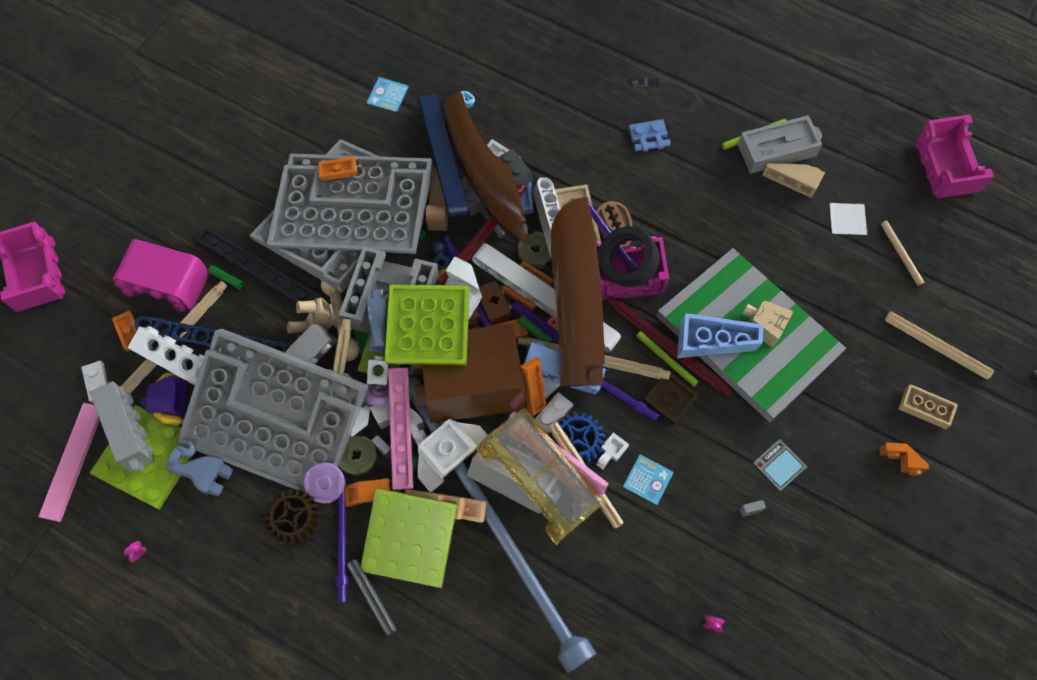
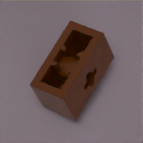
M496 280L480 286L479 290L482 295L480 303L491 326L511 320L513 309L510 302L505 301L503 287L501 285L498 286Z

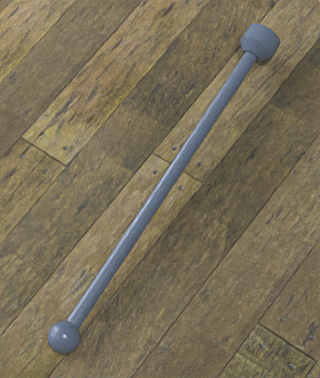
M409 375V398L416 407L414 385L422 384L418 377ZM427 407L417 409L431 433L441 426L439 422L430 423ZM460 463L454 468L456 474L472 499L486 501L484 519L561 641L558 659L566 672H571L596 655V652L587 638L571 635L474 479L467 476L468 468L465 463Z

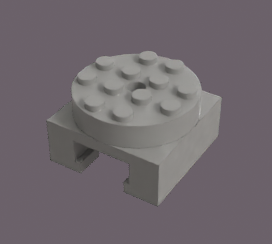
M363 246L339 313L341 321L342 319L351 320V329L366 332L368 335L371 334L367 309V298H371V290L382 289L388 303L390 284L436 285V281L439 279L436 263L415 259L411 268L384 261L386 257L385 251ZM386 327V329H385V331H384V337H385V339H386V335H387V327Z

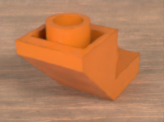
M886 442L880 447V456H887L889 459L900 458L901 472L909 473L910 476H920L929 469V464L908 444Z
M389 479L363 481L344 486L345 506L353 507L363 503H373L377 488L391 491Z

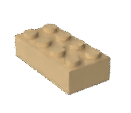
M910 384L905 389L898 409L947 429L951 426L958 404Z

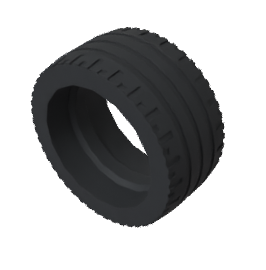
M625 226L615 229L604 238L599 248L598 259L603 272L613 282L621 286L636 287L646 283L654 276L659 266V251L655 242L646 232L636 227ZM635 240L644 244L646 256L637 270L621 274L614 269L613 257L615 251L622 244Z

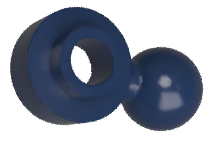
M436 241L432 244L431 251L436 255L433 263L437 264L439 273L442 269L447 270L451 260L444 255L446 251L445 244L441 241ZM444 261L445 264L443 266H439V262Z

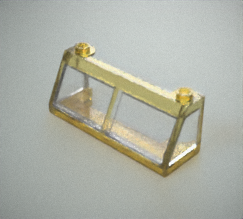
M525 408L491 432L475 448L486 460H493L496 457L550 521L546 526L547 533L556 544L581 525L606 502Z

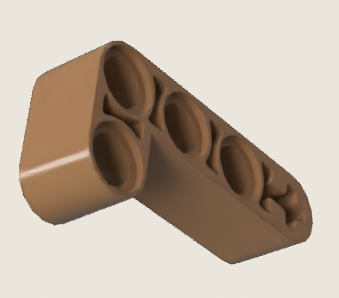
M433 167L429 190V205L426 206L428 231H447L448 212L436 167Z

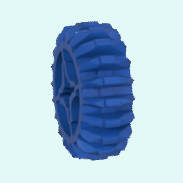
M575 411L573 417H571L567 413L566 420L564 418L559 419V425L563 431L566 430L568 432L569 440L574 448H580L584 451L578 452L582 460L585 459L587 463H590V457L596 459V453H601V447L605 444L601 440L605 438V434L600 433L603 427L597 426L598 420L591 421L592 415L585 418V413L582 412L581 417H579ZM573 425H581L584 427L581 429H577ZM590 432H592L594 437L592 447L588 445L589 442L586 439ZM575 436H576L577 438L580 437V436H582L581 441H580L579 439L574 440ZM553 437L551 440L558 444L556 439Z

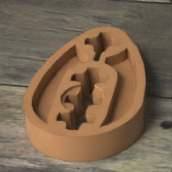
M610 201L602 204L597 209V213L611 232L616 228L613 227V221L609 220L610 214L606 212V209L612 211V218H616V226L620 228L625 226L633 227L630 213L623 204ZM598 227L599 233L602 235L603 238H606L603 232ZM631 241L622 244L623 249L630 247Z

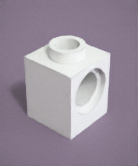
M374 356V360H368L367 384L389 385L388 369H390V364L385 363V357ZM377 365H382L384 368V373L381 376L374 374V368Z

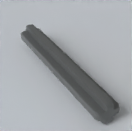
M356 559L352 560L347 564V567L384 633L387 636L393 634L396 631V627L366 574L361 569L359 562Z

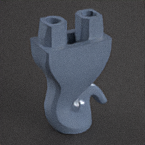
M382 289L371 290V298H367L372 335L368 342V350L373 353H382L386 351L384 331L387 327L388 303Z
M190 440L187 442L189 448L176 446L166 463L167 468L175 475L190 478L200 492L219 497L224 486L215 481L218 475L228 480L233 469L226 465L223 460L213 456L200 457L181 464L180 459L182 457L187 458L194 455L196 451L195 446Z

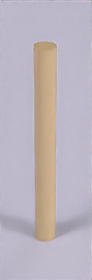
M888 221L882 222L880 225L917 286L924 284V280Z

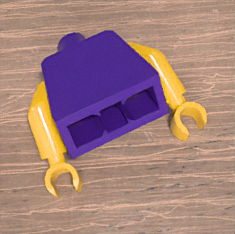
M174 373L163 374L155 383L147 387V397L140 400L141 407L146 409L147 413L153 414L155 419L164 424L175 426L183 424L184 419L181 416H185L186 380Z

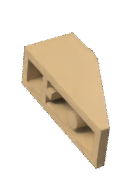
M768 163L763 172V176L810 198L814 195L825 172L810 165Z

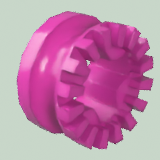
M140 541L132 543L124 551V555L129 556V561L131 562L136 561L137 558H140L139 556L142 557V554L146 552V548L141 547Z
M705 616L707 623L704 624V628L711 629L712 631L714 629V631L718 632L723 631L721 625L724 624V620Z

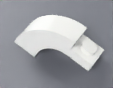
M389 405L369 407L381 429L390 426ZM410 408L411 435L418 446L427 438L422 429L425 425L421 417Z

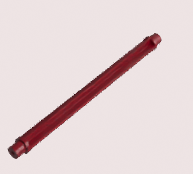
M519 184L517 189L521 198L522 193L526 189L523 185ZM494 215L489 218L457 258L465 262L471 258L500 223ZM446 271L436 281V285H444L449 278Z
M613 296L608 300L607 303L612 306L613 310L718 392L725 394L727 397L733 392L726 382L694 357L677 358L678 345L623 302L615 299Z

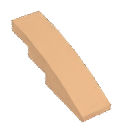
M405 489V494L458 504L455 519L484 522L486 501Z

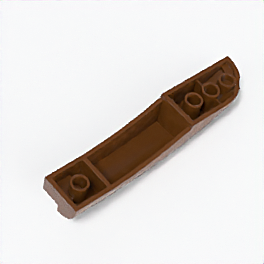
M462 92L450 96L444 103L443 111L456 158L466 179L494 217L524 244H530L522 202L509 164H504L491 151L477 132L469 116Z
M588 197L578 198L565 204L556 214L551 227V263L559 333L560 387L603 385L605 353L602 295L595 234Z

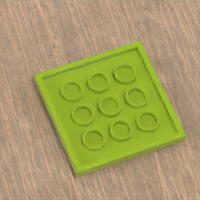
M390 284L385 363L467 365L470 287Z
M134 405L133 409H136L140 416L138 422L147 433L145 440L154 451L152 455L154 462L144 466V469L137 473L136 471L130 472L116 463L111 447L108 444L90 474L160 510L180 476L175 475L167 468L166 463L176 446L189 447L177 443L181 427L164 424L155 419L153 414L147 413L145 409ZM193 456L182 457L180 463L190 462Z
M377 488L361 563L363 572L441 588L458 504Z

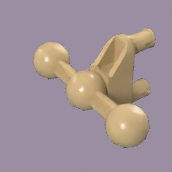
M321 280V289L326 295L330 296L331 304L323 298H316L314 301H297V313L309 314L304 321H289L287 324L288 334L304 333L311 324L323 325L326 329L334 326L337 328L339 335V327L342 324L339 316L343 304L342 292ZM351 337L349 338L346 356L347 362L354 360L359 355L360 346Z

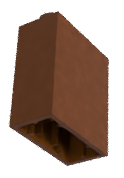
M513 324L468 329L467 365L412 364L413 375L424 376L423 384L414 385L417 409L428 408L430 423L447 421L448 419L455 420L525 410L524 383Z

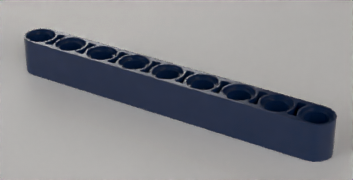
M437 95L419 96V105L449 218L468 215L465 195Z
M141 316L134 322L136 330L149 324L150 327L159 331L158 335L162 337L166 335L176 340L175 344L203 350L210 349L215 333L214 329ZM168 328L165 334H161L163 329ZM183 332H188L185 337L180 338ZM240 335L276 350H282L284 353L291 346V344ZM201 336H207L204 341L199 342Z

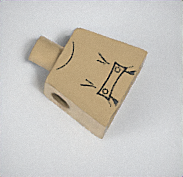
M763 301L758 309L748 304L742 314L752 319L750 323L763 325V341L773 348L793 311L768 301Z

